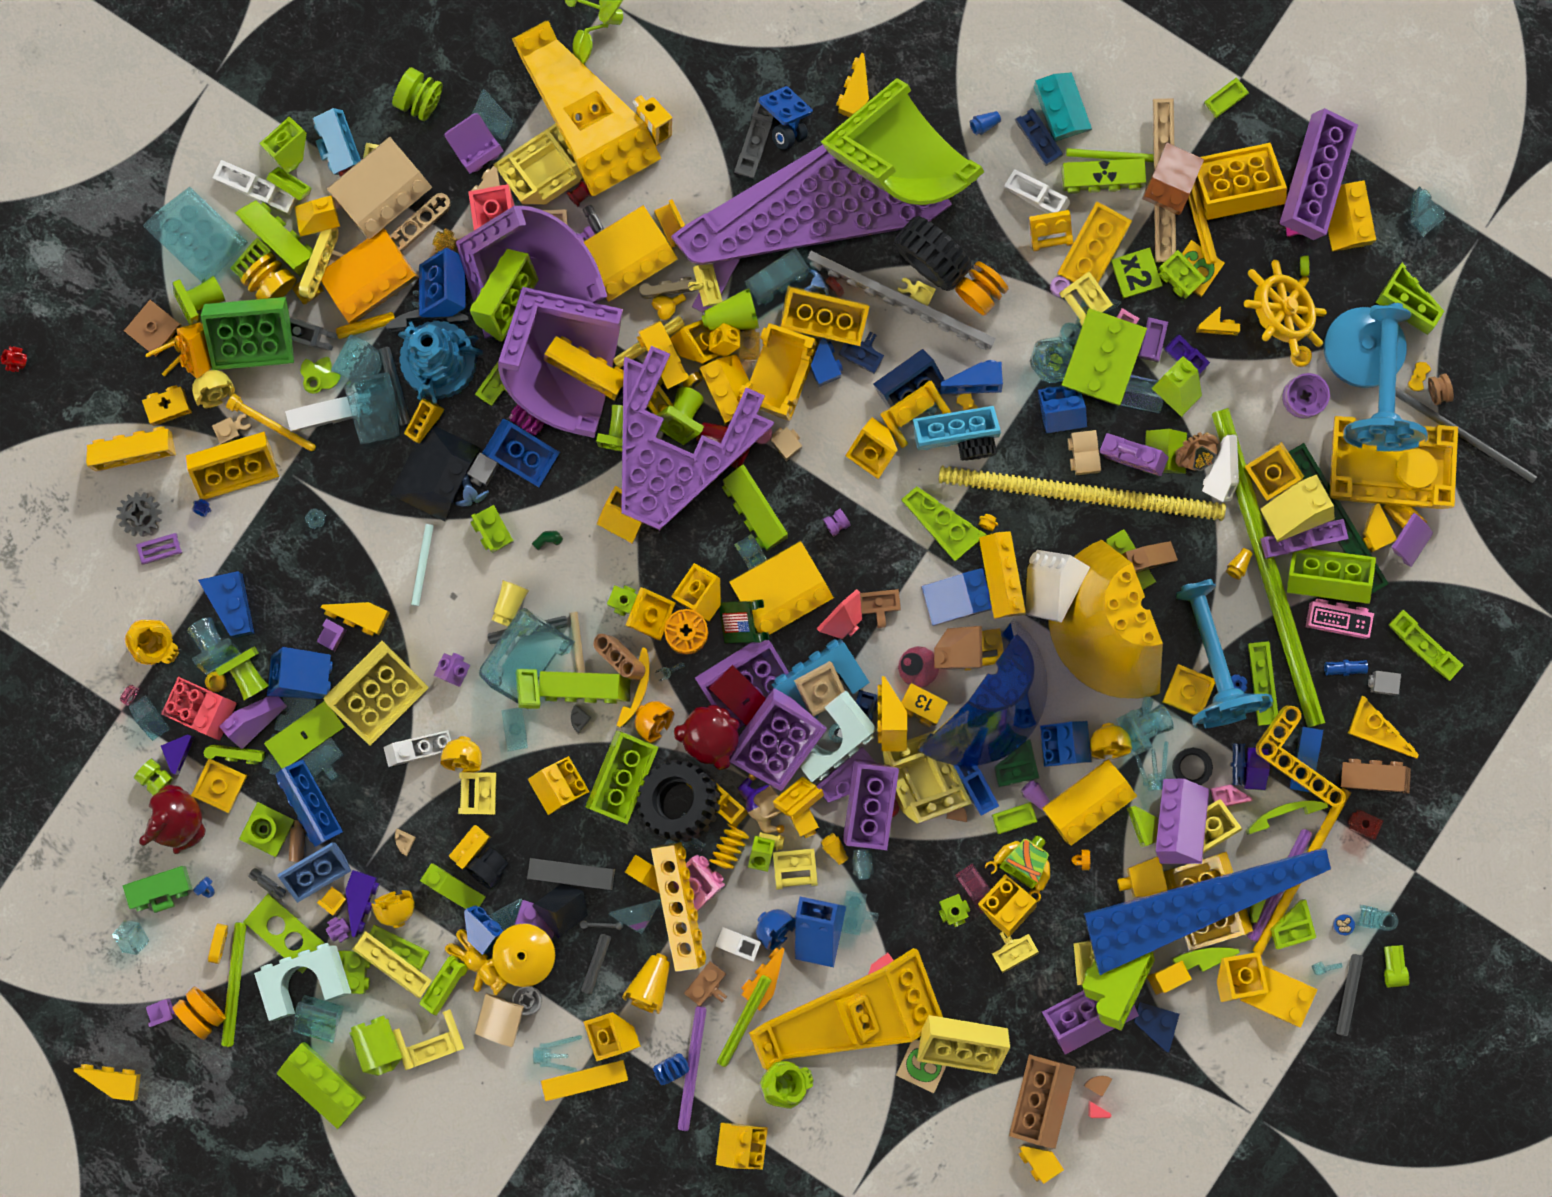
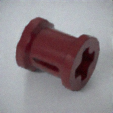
M583 181L572 192L568 191L566 193L577 208L588 196L592 197L587 185Z

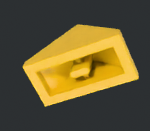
M635 855L625 873L660 894L655 867Z

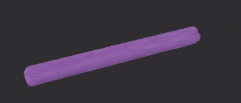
M1307 829L1301 830L1287 858L1303 854L1312 837V832ZM1283 892L1266 899L1257 923L1254 922L1252 926L1253 931L1247 935L1249 939L1255 942L1259 940Z
M700 1006L695 1008L688 1055V1067L690 1070L685 1075L678 1129L682 1131L689 1130L707 1011L705 1007Z

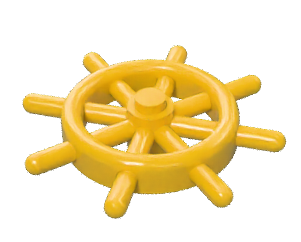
M1276 259L1271 263L1274 275L1266 280L1254 269H1250L1248 276L1258 287L1255 291L1254 300H1245L1244 306L1256 310L1260 324L1266 329L1262 335V340L1268 341L1273 335L1281 341L1288 342L1293 357L1299 356L1300 352L1297 342L1306 336L1315 346L1321 347L1323 341L1314 333L1313 329L1316 323V316L1324 317L1327 312L1325 309L1315 308L1310 294L1305 289L1309 278L1302 276L1298 282L1290 276L1282 275L1280 262ZM1271 287H1277L1278 294ZM1268 297H1269L1274 303L1268 302ZM1293 323H1294L1300 330L1295 331V330H1294V325H1293Z

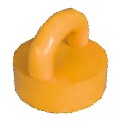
M1082 850V855L1072 857V863L1082 865V870H1089L1090 851Z

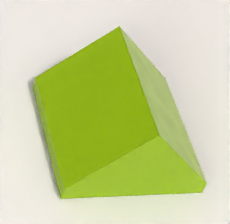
M1172 429L1146 431L1145 445L1162 450L1169 457L1163 473H1186V468L1178 467L1176 464L1175 451L1183 446L1185 440L1187 441V433Z

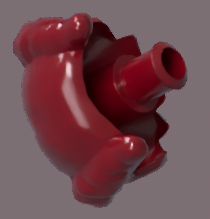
M710 705L707 708L698 707L692 711L684 724L677 725L674 728V737L678 742L683 743L687 753L699 762L714 765L716 769L723 770L730 766V757L738 746L739 735L737 730L740 727V723L737 719L730 717L729 712L725 708H720L717 705Z
M166 785L150 799L149 808L152 809V815L147 823L145 833L139 839L140 845L144 846L151 841H155L160 845L173 848V853L178 854L183 850L193 847L204 838L206 829L202 823V812L198 802L189 792L184 791L183 788L177 785Z

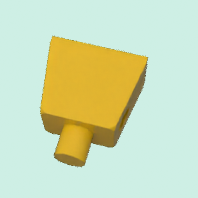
M1158 857L1127 868L1128 877L1117 879L1119 891L1131 889L1133 897H1145L1168 891L1163 867Z

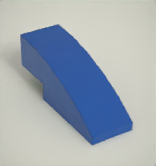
M1300 727L1294 757L1316 772L1323 730ZM1300 767L1296 770V777L1298 779L1303 778L1305 770L1303 767ZM1291 779L1289 789L1310 792Z
M970 751L951 760L966 792L981 816L999 807Z

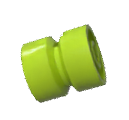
M151 758L136 772L134 779L142 786L146 785L147 791L154 796L161 788L170 785L174 778L166 770L161 771V766Z

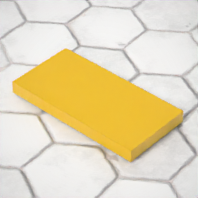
M1096 201L1057 274L1071 282H1075L1090 272L1097 283H1099L1132 220Z

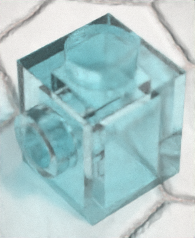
M752 534L734 544L749 570L767 560Z

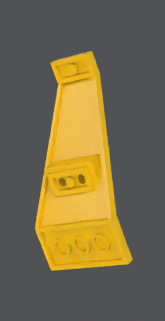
M913 948L883 968L771 1019L749 1032L762 1067L768 1070L774 1063L783 1059L913 1042L921 1036L922 1028L929 1015L943 1016L919 951Z

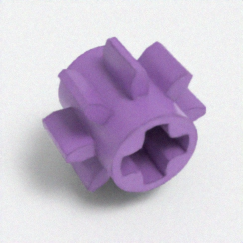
M334 917L327 922L329 927L326 928V932L333 942L339 940L342 943L350 937L348 932L351 931V928L344 918L339 920L337 917Z

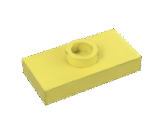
M1091 941L1073 943L1077 985H1083L1086 970L1092 966L1095 960Z

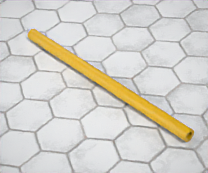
M1344 788L1341 789L1346 796L1345 802L1339 807H1331L1307 852L1321 849L1351 795L1350 791ZM1301 883L1285 890L1252 951L1260 952V955L1263 954L1272 937L1271 928L1284 916Z

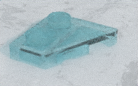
M482 89L472 114L478 113L491 134L496 138L506 141L513 121L485 89Z

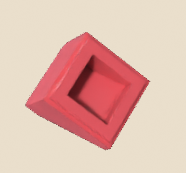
M1088 1101V1116L1090 1118L1111 1117L1109 1112Z

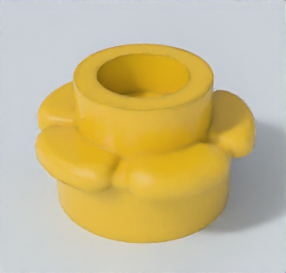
M985 514V516H980L979 518L980 522L978 525L983 529L994 531L995 526H998V523L995 522L996 518L990 514Z

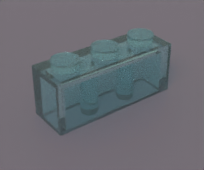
M794 248L746 280L745 286L747 289H750L751 295L758 305L761 303L765 305L774 299L773 295L779 291L780 293L787 291L788 286H791L790 284L794 281L800 282L808 276L809 266L798 250Z

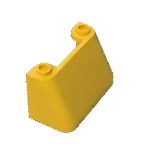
M768 323L767 328L764 327L761 332L760 339L763 340V347L750 382L741 386L739 396L742 397L746 387L763 394L765 397L760 410L790 421L809 374L818 345L814 338Z

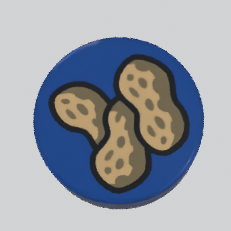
M1342 914L1334 919L1333 928L1340 935H1349L1355 928V922L1351 916Z

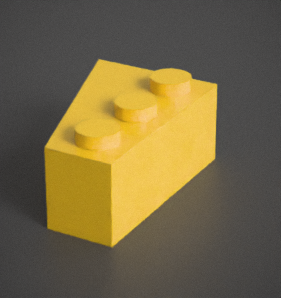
M657 321L638 331L639 336L636 338L641 348L645 347L647 352H649L650 347L653 346L670 354L658 381L659 385L663 384L664 387L669 389L689 379L661 321Z

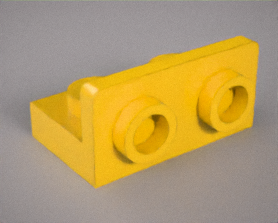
M474 825L449 857L456 862V865L465 870L467 864L480 852L491 837L477 825Z

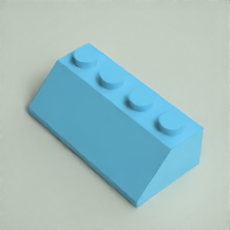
M994 406L913 419L914 435L918 450L947 447L970 439L998 438L1001 434Z

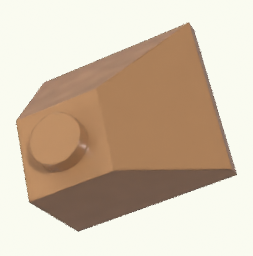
M982 626L947 628L934 648L935 669L982 668Z

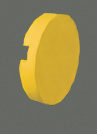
M1421 449L1406 451L1401 455L1396 464L1398 479L1410 489H1424L1430 486L1438 472L1437 463L1433 456Z

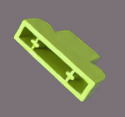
M1153 951L1101 975L1098 973L1095 960L1092 966L1088 967L1085 973V981L1082 985L1087 998L1098 1001L1096 1008L1099 1019L1103 1024L1122 1031L1155 961Z

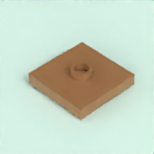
M149 300L124 332L151 352L167 344L177 332L176 329L182 325Z

